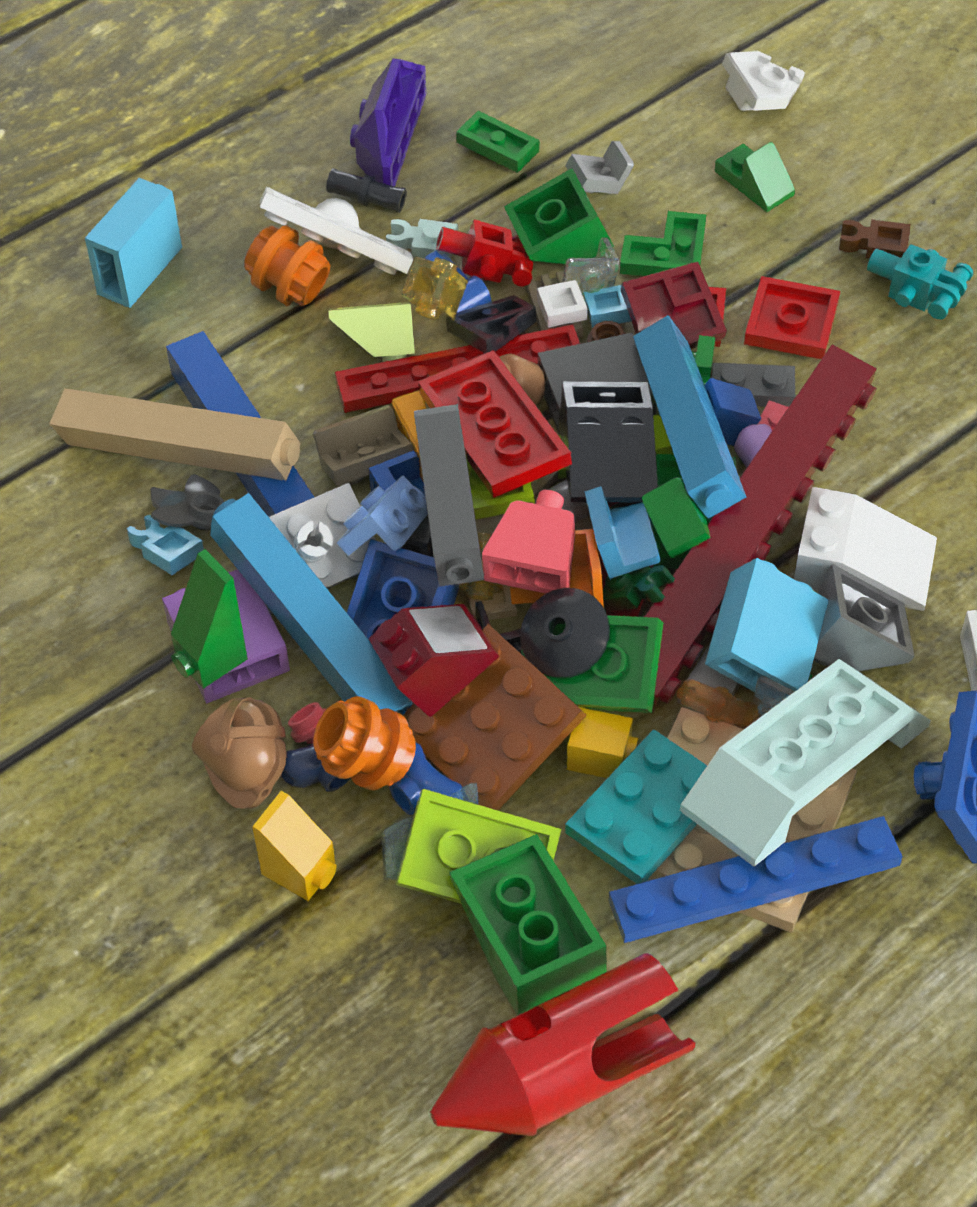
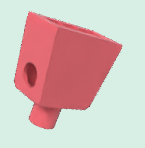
M542 490L539 492L535 504L517 500L509 505L482 552L484 581L541 593H548L561 588H570L575 544L574 514L571 511L562 509L564 498L559 493L553 490Z

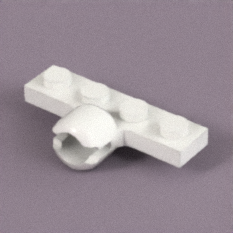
M266 186L260 200V208L266 210L264 216L282 225H286L289 220L302 226L301 232L304 235L317 240L326 247L339 249L343 253L355 258H359L361 254L375 259L373 265L387 273L395 275L396 271L399 270L407 274L413 261L411 252L359 228L357 213L347 201L338 198L326 199L318 204L316 208H313Z

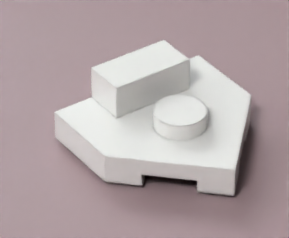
M759 51L726 53L722 63L730 75L726 89L741 111L785 109L800 86L805 72L791 66L790 70H786L770 62L771 56Z

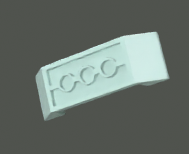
M838 659L722 745L681 803L680 811L752 866H756L785 842L791 818L796 812L884 742L890 740L898 747L903 748L928 728L931 720L858 670Z

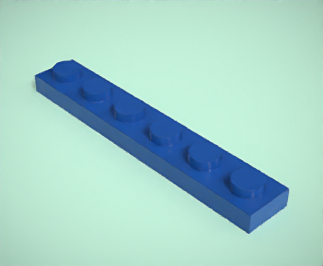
M881 816L784 843L756 866H752L742 857L737 856L609 892L608 901L623 942L628 943L898 867L903 856L885 817Z

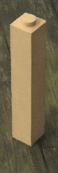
M67 388L64 389L49 423L66 444L71 446L287 481L290 470L296 464L300 455L301 443L287 423L283 421Z

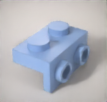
M404 476L399 478L385 491L380 486L376 487L360 503L362 506L345 520L343 525L348 530L338 540L337 544L349 556L377 533L393 551H397L405 544L427 516L425 496Z

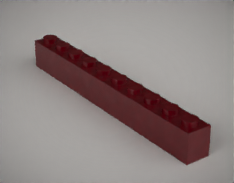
M833 344L830 346L740 477L746 498L714 515L708 524L711 538L692 547L674 573V582L667 584L663 589L664 599L654 603L645 617L659 618L664 623L651 714L654 713L661 701L666 704L670 703L681 684V680L677 678L684 666L690 670L694 667L705 647L700 644L707 632L713 635L731 571L756 558L765 561L772 547L767 542L774 533L781 536L793 516V513L789 511L795 501L801 504L805 501L815 482L810 478L816 469L824 472L836 451V449L832 448V445L837 438L842 441L847 438L856 422L853 414L857 408L865 410L877 389L871 385L877 368Z

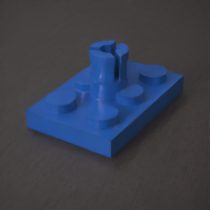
M977 690L959 692L956 710L951 713L949 720L951 731L948 751H945L943 754L942 762H918L914 769V786L917 795L920 794L921 800L935 798V810L938 817L943 819L953 834L955 842L962 847L973 864L977 863Z

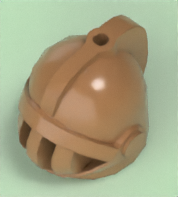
M253 698L231 699L218 707L199 728L191 746L193 752L203 762L216 791L235 808L252 809L258 807L270 795L272 787L281 776L286 765L287 753L286 743L284 742L286 736L280 716L270 705Z

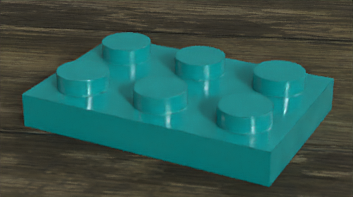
M653 729L565 823V833L634 883L646 882L697 825V823L680 811V806L707 765Z

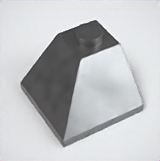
M832 564L828 568L818 591V594L829 601L814 660L823 666H828L840 659L858 671L909 663L915 656L905 604Z

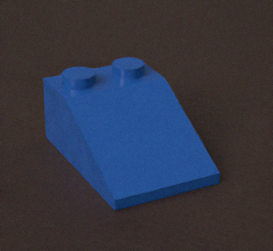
M370 539L347 614L368 639L383 622L391 619L402 608L453 605L460 584L439 587L433 557L403 548L393 551L386 543Z

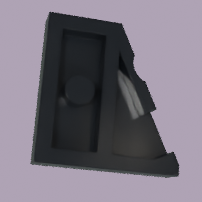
M515 295L446 316L447 331L484 354L492 350L496 352L537 322L536 307Z

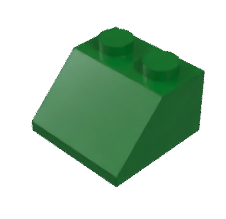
M573 168L504 206L531 261L580 266L614 247Z

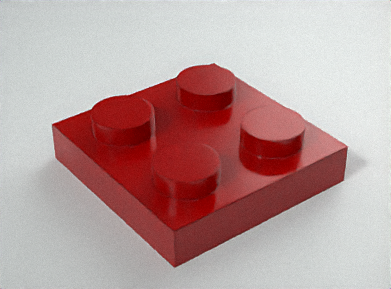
M761 276L746 328L744 344L822 359L827 350L840 291Z

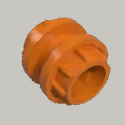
M272 225L263 229L252 242L245 257V270L251 275V284L257 289L267 291L273 285L276 286V299L280 303L290 306L294 301L300 306H305L311 303L323 288L329 276L330 263L323 256V246L317 242L309 240L300 246L298 245L299 233L297 230L288 225L281 228Z
M361 696L352 697L345 702L338 700L328 707L318 721L313 740L316 756L321 760L322 766L328 774L340 779L351 778L357 786L371 791L378 790L385 785L390 787L401 780L408 772L416 750L412 729L409 728L408 722L402 714L387 708L379 710L373 701Z

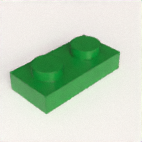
M479 110L456 131V143L516 173L540 152V140Z

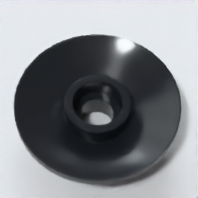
M576 588L553 590L536 600L523 619L520 631L523 653L526 659L544 675L553 678L578 676L592 668L605 652L610 636L609 619L604 607L591 594ZM562 621L565 622L566 628L564 632L554 635L553 630L555 626Z

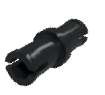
M335 168L331 169L326 183V191L328 193L356 199L358 204L368 206L370 203L395 210L398 213L402 211L407 196L406 188H399L375 181V177L366 174L364 177H360Z

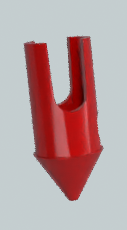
M644 953L491 1029L482 1028L432 1107L430 1115L434 1124L440 1127L535 1136L537 1130L693 1051L696 1042L690 1037L680 1040L669 1028L664 1018L657 1013L596 1041V1038L607 1029L679 991L663 965L651 954Z

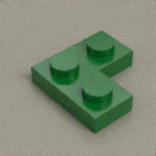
M668 211L664 238L624 235L620 274L647 276L698 262L701 266L707 214Z

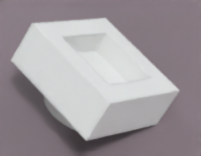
M576 280L537 288V301L548 328L587 320V306Z

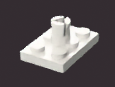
M349 483L269 517L327 589L359 575L370 539L349 556L337 544L338 540L348 530L343 523L360 507Z

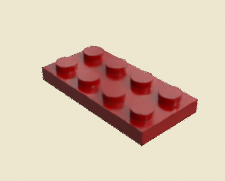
M494 350L418 381L420 395L430 408L458 404L466 460L493 498L572 465L570 450Z

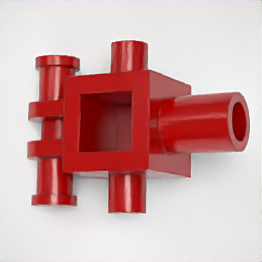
M475 219L469 233L447 227L440 229L436 250L461 256L462 272L464 274H468L471 277L478 276L482 281L489 280L497 283L501 282L503 274L512 276V281L517 286L524 287L531 283L533 261L528 257L518 235L512 237L511 229Z

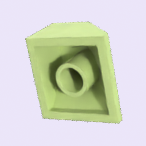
M409 302L329 308V319L373 357L382 356V362L406 358V354H415L411 304Z

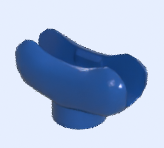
M416 743L415 756L408 772L401 780L389 787L395 802L409 815L415 813L422 789L463 800L462 798L464 797L462 785L438 772L426 760L423 749L418 743Z

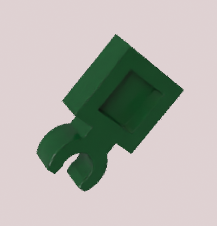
M662 565L653 568L648 566L613 578L607 576L605 580L606 585L603 588L604 609L606 612L637 609L643 599H647L650 603L660 602L665 596L658 588L664 584L673 583L675 578Z

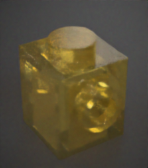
M415 256L401 295L416 306L415 312L423 317L438 321L440 315L455 319L468 281L456 271L458 266L450 261L441 258H435L434 261Z

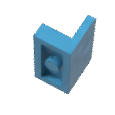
M602 486L585 491L597 547L609 578L660 562L661 559L652 525L643 502L611 512Z

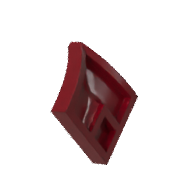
M698 262L622 282L620 291L629 312L635 334L669 315L688 341L691 350L697 348L699 335L716 337L715 341L725 338L727 333L726 327Z

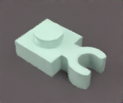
M394 219L391 220V234H387L386 241L405 250L411 249L413 258L424 259L428 254L437 251L439 254H446L451 259L452 254L436 250V243L442 227L458 231V224L420 219L416 227L411 226L407 221Z

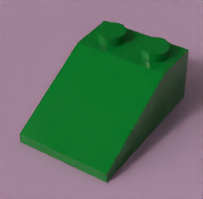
M537 834L450 872L452 884L491 970L517 1016L607 972V945Z

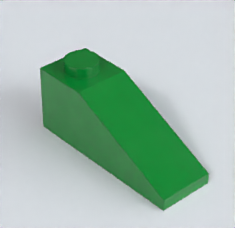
M206 549L199 552L196 556L171 631L175 651L171 658L175 667L183 677L188 678L192 676L203 689L248 659L234 578Z

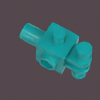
M910 244L901 258L876 248L867 265V271L891 280L888 297L895 299L898 305L902 307L912 306L924 312L928 307L929 314L938 320H942L947 316L948 309L956 307L960 297L967 290L966 282L973 276V270L969 265L958 263L954 267L953 273L945 270L947 258L940 256L933 249L925 250Z

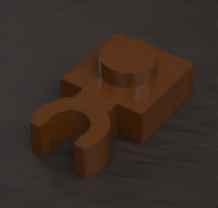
M871 219L870 227H865L857 221L844 220L839 250L843 252H856L859 249L867 250L866 258L870 259L873 251L877 248L901 258L908 248L911 224Z

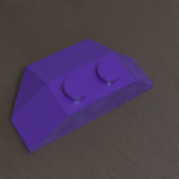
M393 58L374 82L368 99H363L361 102L360 121L358 125L354 124L352 126L350 146L356 149L357 165L365 174L374 176L375 181L392 186L396 185L426 97V72L424 65Z

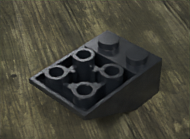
M563 381L559 429L561 440L571 452L572 465L565 467L570 502L587 503L585 491L602 486L607 502H627L631 504L643 502L642 496L658 487L653 407L648 382Z

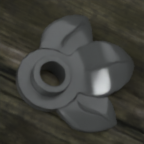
M196 474L188 478L184 491H172L152 487L150 490L151 502L156 508L151 513V518L166 526L184 527L192 525L200 530H211L213 513L224 503L220 497V490L210 481Z

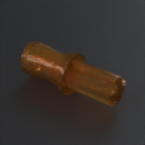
M687 679L683 682L682 688L677 690V698L681 699L683 706L703 713L710 722L719 723L723 721L745 729L759 719V708L755 703L733 696L731 691L725 687L718 686L713 688L696 680Z

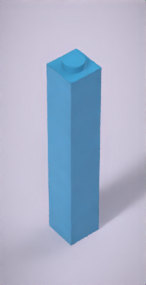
M667 315L634 335L633 338L687 493L709 519L746 498V494L689 343L670 316Z
M248 493L237 501L229 499L222 503L213 513L210 536L341 699L345 702L352 697L361 696L373 701L379 710L387 708L403 715L413 705V702L395 686L367 637L253 497Z

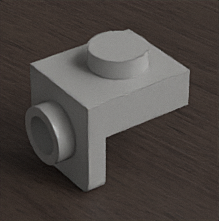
M611 141L603 157L571 154L565 166L567 170L573 168L586 193L618 194L629 176L634 163L620 141Z

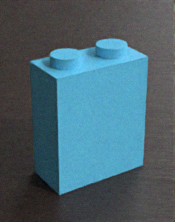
M138 178L85 237L97 295L131 308L182 249L172 190Z
M756 558L730 573L705 665L778 705L809 680L829 600L813 591L808 584L796 581L780 572L770 562Z

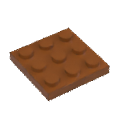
M488 624L483 629V632L500 657L432 717L426 715L415 704L403 716L406 718L409 728L412 729L415 742L421 745L427 758L449 779L460 783L464 788V794L474 804L499 810L587 715Z

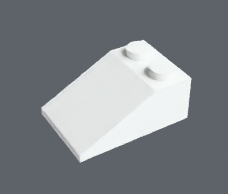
M812 487L794 580L806 583L813 590L819 591L828 568L834 564L903 602L905 608L924 611L937 537L855 494Z

